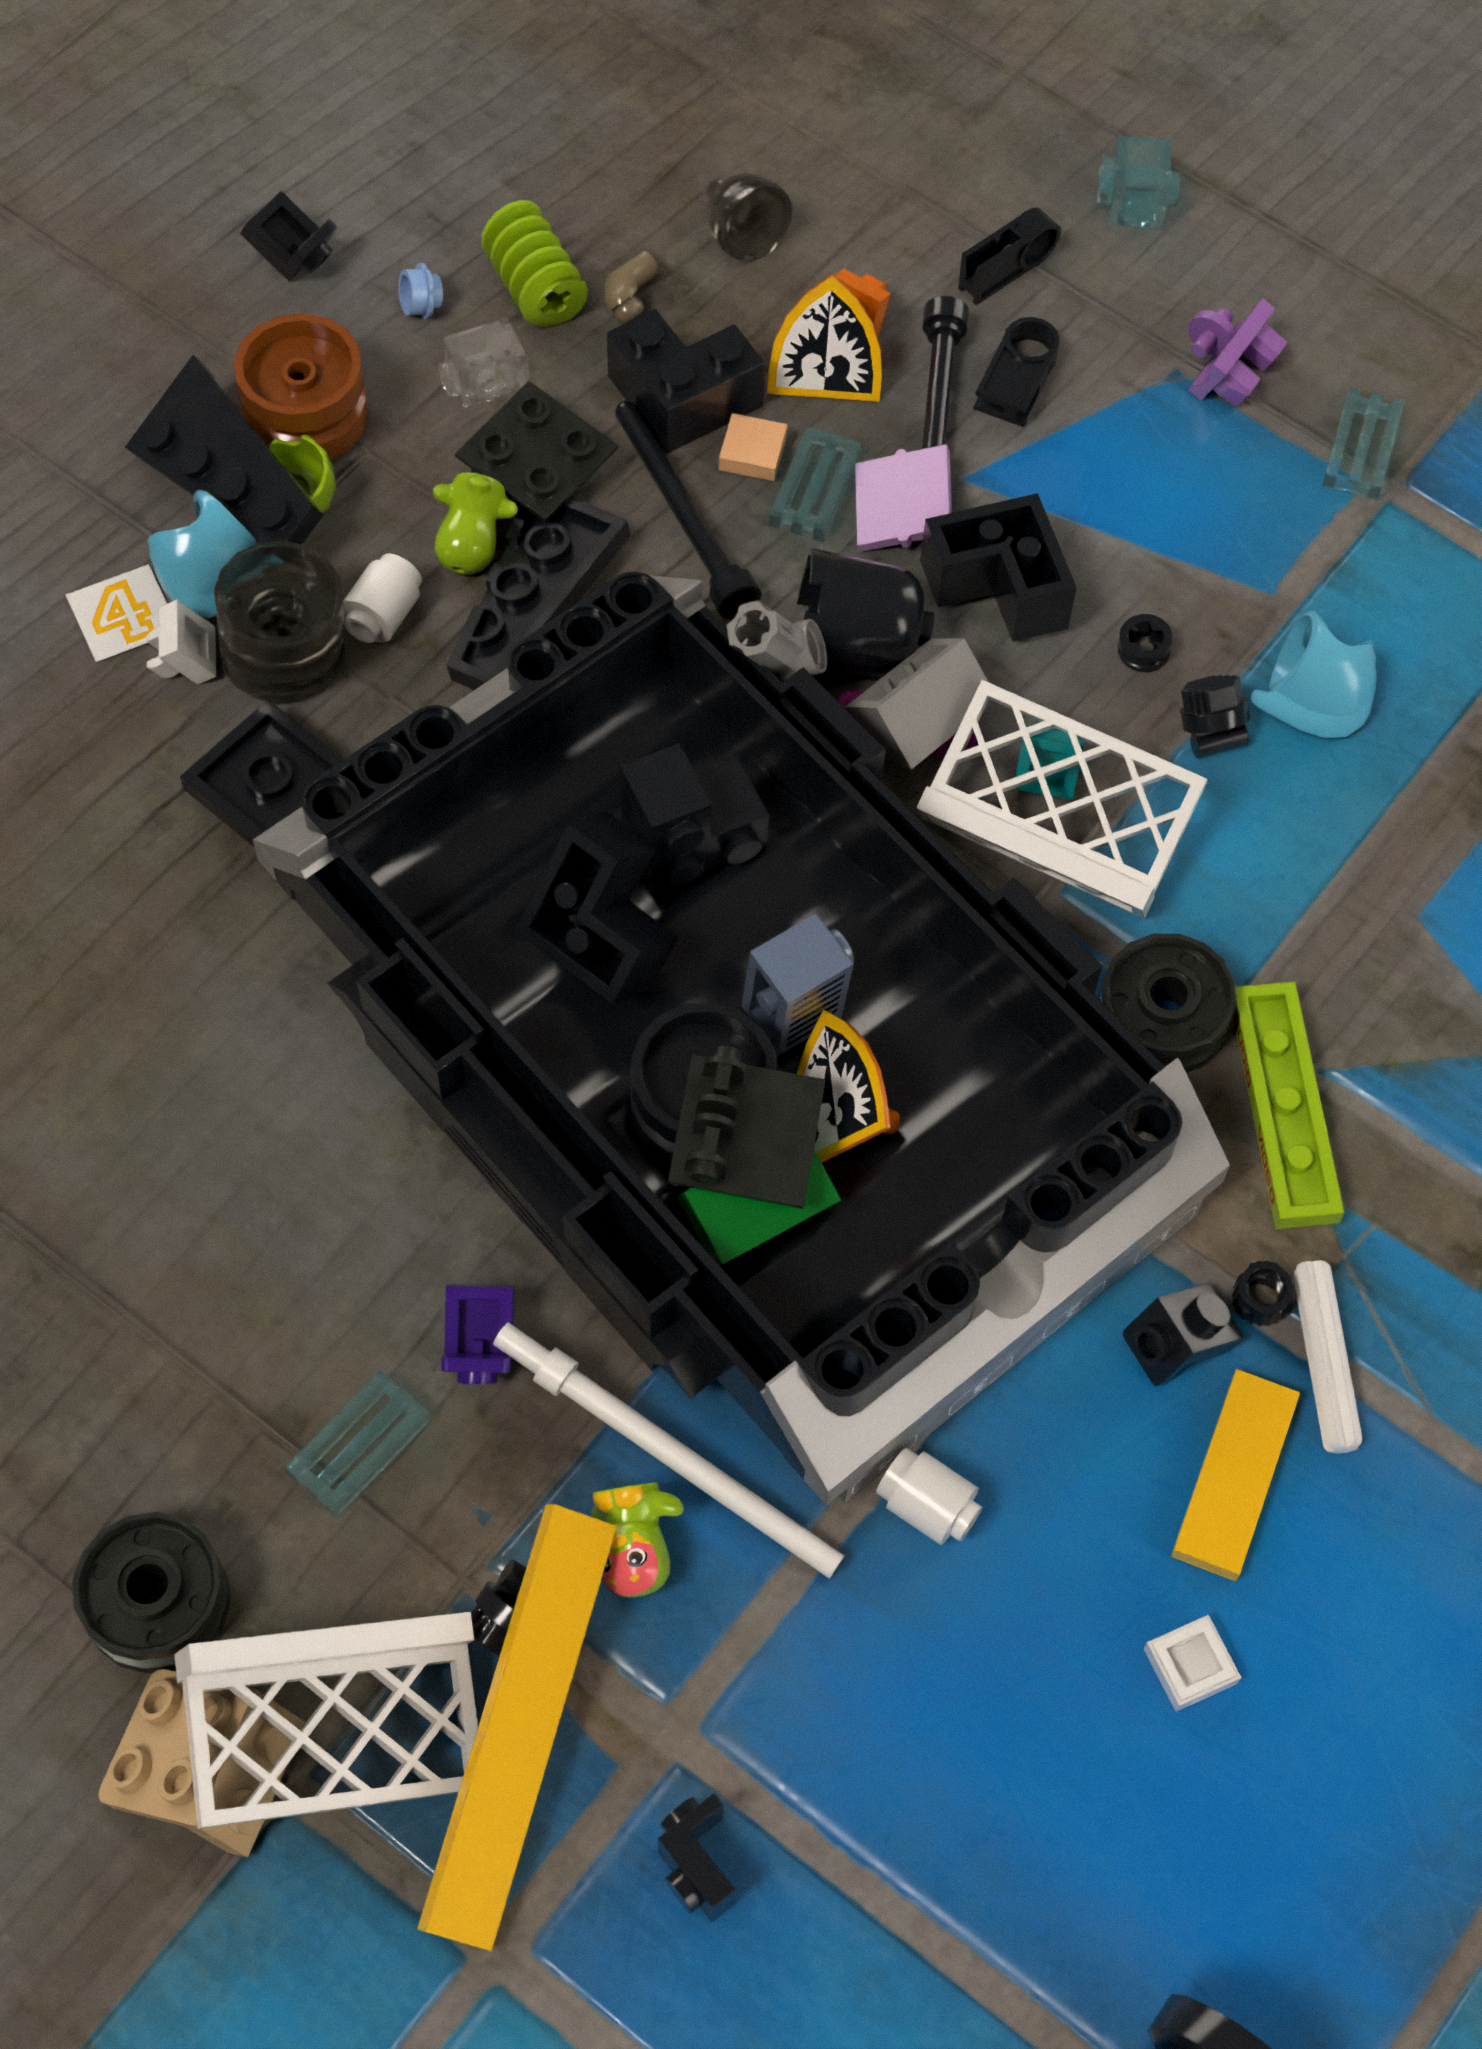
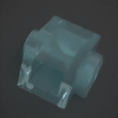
M1117 136L1113 155H1102L1097 203L1109 205L1108 224L1163 228L1167 205L1177 206L1180 190V172L1171 171V140Z

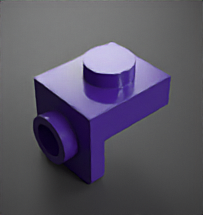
M446 1285L444 1354L441 1357V1371L457 1372V1382L463 1384L497 1383V1373L510 1372L513 1366V1358L494 1346L493 1342L505 1324L509 1322L514 1326L515 1285Z

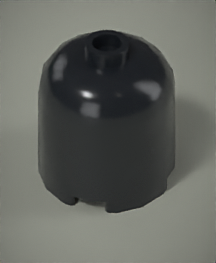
M812 548L811 555L807 556L797 604L808 606L803 620L813 619L822 633L827 651V669L825 671L882 678L913 654L917 646L921 647L931 639L934 626V612L924 611L923 589L919 580L910 571L893 565Z

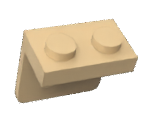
M166 1669L155 1671L146 1684L100 1786L99 1800L113 1809L184 1826L225 1852L248 1858L264 1820L197 1829L183 1683L177 1684L175 1671ZM247 1687L259 1698L264 1695L255 1688ZM230 1690L203 1693L206 1722L229 1740L251 1712L252 1708ZM271 1700L268 1704L299 1730L303 1728L305 1721ZM260 1715L236 1747L269 1772L292 1740ZM208 1740L211 1763L220 1752V1749ZM230 1757L224 1761L212 1777L215 1810L243 1806L260 1784L257 1779ZM286 1767L283 1769V1771H282V1772L280 1773V1775L277 1777V1780H278V1781H281L282 1776H283V1774H284V1772H285ZM268 1789L258 1804L272 1802L275 1794Z

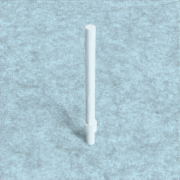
M509 1322L505 1324L496 1336L493 1345L535 1374L533 1378L535 1383L555 1397L562 1392L827 1578L832 1576L844 1558L843 1554L577 1370L579 1363L557 1347L549 1351Z

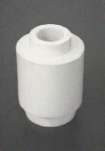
M384 554L380 560L370 562L340 605V614L344 619V626L347 631L356 639L365 643L388 642L420 596L419 586L422 583V577L419 571L409 561L395 554Z
M907 1447L894 1459L876 1490V1494L888 1501L886 1509L941 1546L950 1536L961 1542L983 1509L982 1506L974 1501L979 1490L977 1486L925 1451L917 1455Z

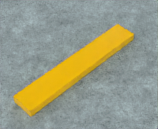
M556 1504L545 1505L417 1930L492 1952L617 1528L613 1524Z

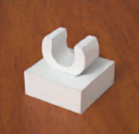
M178 600L159 607L158 628H155L146 636V642L159 650V656L147 661V668L165 679L171 678L180 672L197 685L216 677L215 626Z

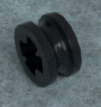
M1140 614L1132 616L1124 622L1120 629L1118 654L1121 661L1128 668L1145 673L1157 671L1165 666L1170 658L1173 634L1170 626L1162 618L1155 615ZM1147 636L1149 643L1154 645L1153 650L1142 651V646L1136 642L1137 637Z

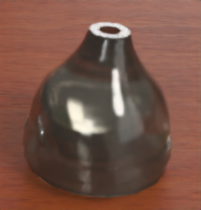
M739 173L727 179H714L708 185V226L718 245L731 257L748 262L763 258L773 251L786 236L792 220V204L785 190L771 179L757 174Z

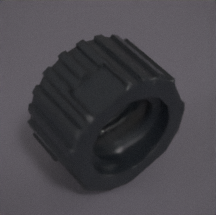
M1270 1261L1250 1263L1244 1273L1238 1276L1233 1287L1232 1304L1236 1308L1235 1312L1241 1315L1242 1320H1247L1251 1325L1257 1324L1260 1327L1266 1325L1267 1327L1271 1324H1277L1280 1319H1284L1294 1300L1296 1290L1294 1289L1295 1283L1292 1281V1276L1278 1266L1277 1263ZM1255 1284H1262L1276 1290L1278 1295L1277 1302L1273 1305L1260 1303L1251 1296L1249 1287Z

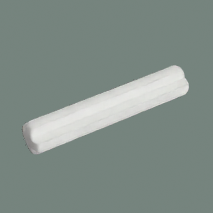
M1322 1260L1302 1262L1297 1265L1293 1273V1280L1323 1447L1328 1453L1333 1454L1352 1452L1358 1449L1363 1438L1331 1266Z

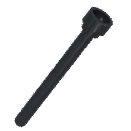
M952 296L934 297L924 307L922 328L927 335L928 341L932 344L922 449L945 445L954 346L967 333L969 308L966 303Z
M631 401L620 402L615 409L617 420L711 575L709 596L723 618L734 619L740 605L752 601H760L762 592L748 570L741 569L738 565L730 563L636 405Z

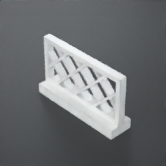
M981 680L931 786H926L916 809L921 818L927 822L1145 919L1155 898L1154 894L1206 787L1207 778ZM992 700L1013 710L1020 730L985 743L978 721L988 701ZM1022 714L1040 723L1026 727ZM1053 728L1068 734L1076 755L1041 767L1030 737ZM974 732L979 745L965 750ZM1078 739L1096 747L1082 752ZM1024 740L1034 770L1000 783L989 752ZM1109 753L1123 758L1132 780L1097 793L1086 762ZM983 755L993 786L967 794L948 785L959 763ZM1134 764L1152 771V773L1139 777ZM1080 765L1090 796L1056 808L1045 777ZM1168 778L1189 787L1179 809L1154 818L1143 786ZM1038 780L1049 811L1027 819L1011 814L1003 792ZM1136 789L1147 821L1112 833L1101 802ZM997 795L1002 809L982 800ZM1094 805L1106 836L1082 845L1067 839L1059 817ZM1053 820L1058 834L1038 825ZM1173 822L1163 842L1158 827ZM1151 830L1159 852L1148 875L1123 864L1116 842ZM1109 845L1114 859L1094 850Z
M471 1612L192 1643L174 1654L177 1684L183 1683L197 1829L458 1793L463 1776L441 1779L418 1761V1759L439 1730H441L461 1747L463 1769L465 1772L478 1729L468 1643L474 1641ZM450 1663L454 1693L442 1710L438 1712L411 1690L409 1686L424 1666ZM410 1668L401 1681L388 1671ZM371 1673L393 1691L371 1721L340 1697V1694L355 1674ZM341 1676L332 1689L319 1680L320 1678ZM301 1681L323 1699L301 1730L268 1705L287 1682ZM271 1684L261 1698L247 1688ZM230 1690L252 1708L251 1712L229 1740L206 1722L204 1692ZM400 1699H403L431 1722V1725L410 1753L379 1729ZM330 1707L334 1708L362 1731L340 1763L308 1737ZM455 1709L458 1727L448 1720ZM260 1715L292 1740L269 1772L236 1747ZM370 1739L401 1763L385 1787L371 1789L348 1770ZM208 1740L220 1749V1752L211 1763ZM299 1748L303 1749L332 1773L314 1797L299 1798L277 1780V1777ZM230 1757L257 1779L260 1784L243 1806L215 1810L212 1777L224 1761ZM409 1771L423 1781L400 1785ZM339 1780L353 1790L351 1792L330 1794ZM268 1789L283 1800L258 1804Z

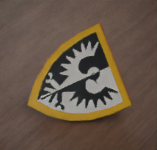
M832 273L808 290L786 315L773 343L768 370L767 394L880 402L882 381L881 347L872 320L857 296Z
M823 1009L806 1043L797 1071L798 1075L826 1080L814 1150L821 1163L881 1133L892 1135L898 1130L900 1125L899 1113L888 1108L881 1069L869 1044L849 1022Z

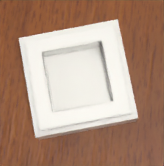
M1209 1615L1148 1641L1143 1648L1175 1712L1238 1684L1241 1679Z

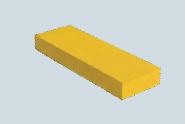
M1239 1369L1235 1370L1170 1557L1236 1582L1241 1573L1300 1392Z

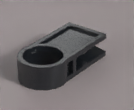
M1039 207L1023 212L1020 216L962 253L958 289L961 292L967 290L973 296V303L975 305L983 302L1042 263L1059 242L1061 227Z
M1026 317L1012 322L1007 327L1004 337L976 390L975 395L978 398L974 404V410L1024 427L1051 370L1055 367L1060 338L1058 331L1052 324L1040 318ZM1021 340H1033L1043 344L1049 352L1041 356H1025L1017 352L1012 347V344Z

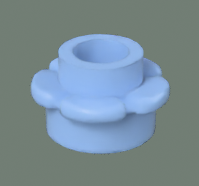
M418 263L415 269H403L401 271L398 291L400 305L404 314L421 315L422 320H426L432 316L434 308H440L442 305L443 288L439 275L431 274L425 263Z

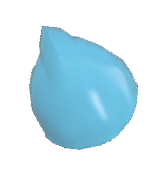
M197 490L193 495L197 520L189 526L159 531L149 536V555L160 585L171 601L178 600L199 616L210 618L230 612L249 599L277 572L285 560L274 552H263L253 535L222 503L208 492Z
M1315 610L1306 611L1293 625L1283 643L1270 677L1269 691L1254 690L1251 694V701L1266 713L1300 731L1322 738L1347 737L1364 725L1371 712L1377 682L1376 655L1373 643L1369 640L1358 645H1347L1334 637ZM1312 624L1307 648H1305L1304 633L1308 626Z

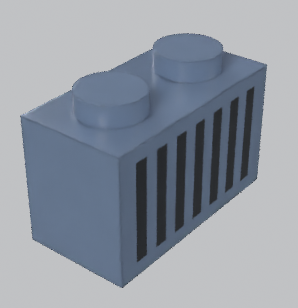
M816 913L751 950L749 954L742 1008L749 1018L764 1029L777 1056L810 1037L823 1009L842 1018L854 966V956L844 936L836 929L829 931Z

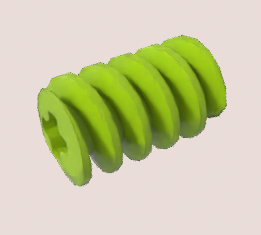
M519 200L509 203L496 211L485 225L482 232L481 246L487 258L491 260L496 273L500 275L505 288L509 290L514 303L518 305L524 319L532 325L540 327L557 326L571 320L585 304L588 287L585 281L580 280L581 277L577 267L571 263L567 251L561 248L559 238L552 233L550 224L543 218L539 206L530 200Z

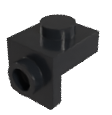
M280 191L244 225L240 234L288 281H291L303 268L312 274L330 256L334 249L327 243L337 229V226L328 219L319 228L297 205Z
M1210 1283L1157 1297L1123 1330V1338L1155 1386L1168 1383L1188 1364L1230 1352L1245 1338L1231 1317L1228 1307L1218 1297Z
M715 1793L701 1804L694 1797H691L676 1807L660 1824L665 1833L658 1838V1854L672 1871L665 1877L667 1885L689 1913L692 1914L700 1907L711 1922L735 1904L736 1889L697 1841L723 1819L724 1804Z

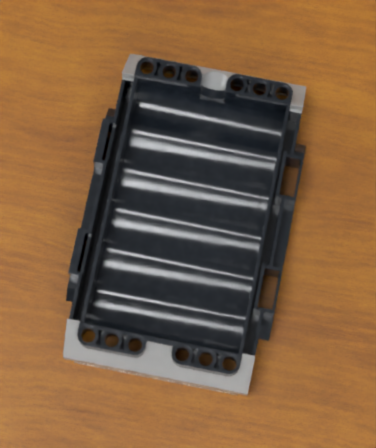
M637 571L625 572L616 576L519 641L510 650L507 658V669L449 708L441 705H432L415 711L314 779L305 788L302 795V807L253 839L257 859L291 899L301 906L352 964V966L327 982V984L358 1021L368 1047L443 1133H446L519 1220L535 1235L566 1271V1274L648 1368L653 1371L659 1365L690 1399L717 1379L782 1452L786 1461L826 1506L837 1497L845 1504L886 1471L905 1447L910 1450L1193 1220L1198 1215L1204 1198L1223 1183L1230 1164L1181 1061L1176 1058L1165 1067L1095 995L1102 965L1015 878H1012L993 893L882 781L886 749L804 667L781 682L766 666L758 665L729 645L727 627L706 607L702 600L701 580L650 576ZM679 743L694 772L738 756L769 814L767 847L761 849L753 858L743 863H725L703 872L696 880L683 886L669 885L652 892L644 874L642 875L629 901L679 937L651 989L612 1004L514 931L567 824L605 812L610 813L622 822L621 765ZM816 913L829 931L836 929L844 936L853 952L854 966L842 1019L849 1022L869 1044L881 1069L888 1108L899 1113L900 1125L898 1130L892 1135L881 1133L822 1162L841 1201L719 1266L702 1246L676 1197L691 1188L668 1183L671 1165L665 1164L643 1146L631 1123L629 1097L631 1058L640 1034L660 1014L683 1004L715 1002L740 1010L747 1015L742 1008V1000L750 951ZM411 1005L450 1049V1052L436 1061L395 1014ZM808 1039L783 1054L776 1055L778 1071L797 1074ZM1146 1132L1152 1134L1159 1141L1143 1140L1138 1135ZM1100 1167L1109 1172L1113 1179L1098 1181L1090 1178L1088 1175ZM1048 1207H1052L1060 1212L1063 1219L1049 1222L1042 1220L1038 1215ZM610 1233L619 1240L664 1291L651 1302L644 1298L597 1244ZM946 1289L955 1292L963 1300L955 1304H944L934 1298ZM895 1329H901L911 1339L909 1343L895 1347L885 1344L882 1340ZM844 1370L851 1372L859 1381L857 1385L849 1389H838L828 1384Z

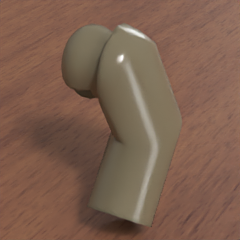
M640 252L613 271L605 282L604 305L607 311H613L616 320L621 324L631 321L643 312V303L637 298L635 293L640 287L659 274V266L649 252Z

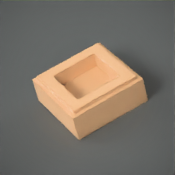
M732 413L719 456V470L775 481L787 439L788 424Z

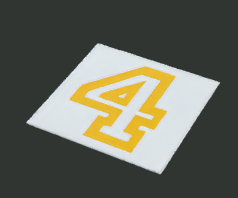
M149 564L66 594L67 600L96 662L147 644L146 636L152 630L158 628V608L167 604Z

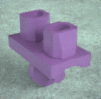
M1262 298L1248 317L1241 319L1235 327L1231 324L1233 320L1232 313L1225 308L1219 309L1218 312L1201 310L1192 318L1188 325V334L1194 343L1191 347L1192 353L1199 358H1204L1207 354L1213 355L1188 389L1200 401L1211 390H1214L1222 398L1237 407L1252 392L1261 378L1240 361L1239 357L1241 355L1245 356L1263 372L1288 343L1266 323L1275 310L1270 303Z

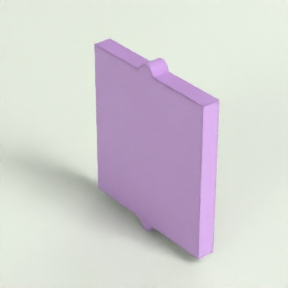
M947 444L911 452L899 449L892 456L855 463L857 546L860 552L899 544L904 548L910 547L912 542L923 540L925 519L952 513L950 451Z

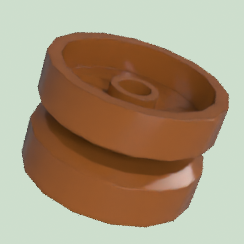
M306 313L282 315L256 326L241 341L233 363L242 414L268 445L274 439L298 441L301 439V435L305 434L314 439L326 451L331 460L346 453L362 437L369 419L359 346L347 329L326 317Z

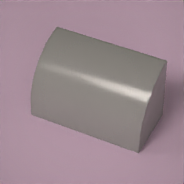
M932 638L845 708L886 749L885 757L901 767L913 769L956 734L981 680L987 682L988 680L964 638ZM989 700L984 710L991 706L994 701Z

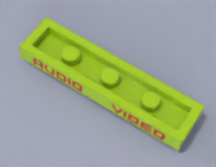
M1296 982L1235 987L1236 1007L1232 1016L1275 1229L1340 1224L1345 1212Z

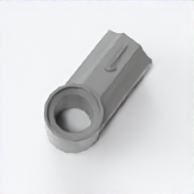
M758 600L740 605L735 618L727 624L729 645L758 665L766 666L781 682L803 667L812 676L824 673L827 669L825 642L818 625L813 619L791 623Z

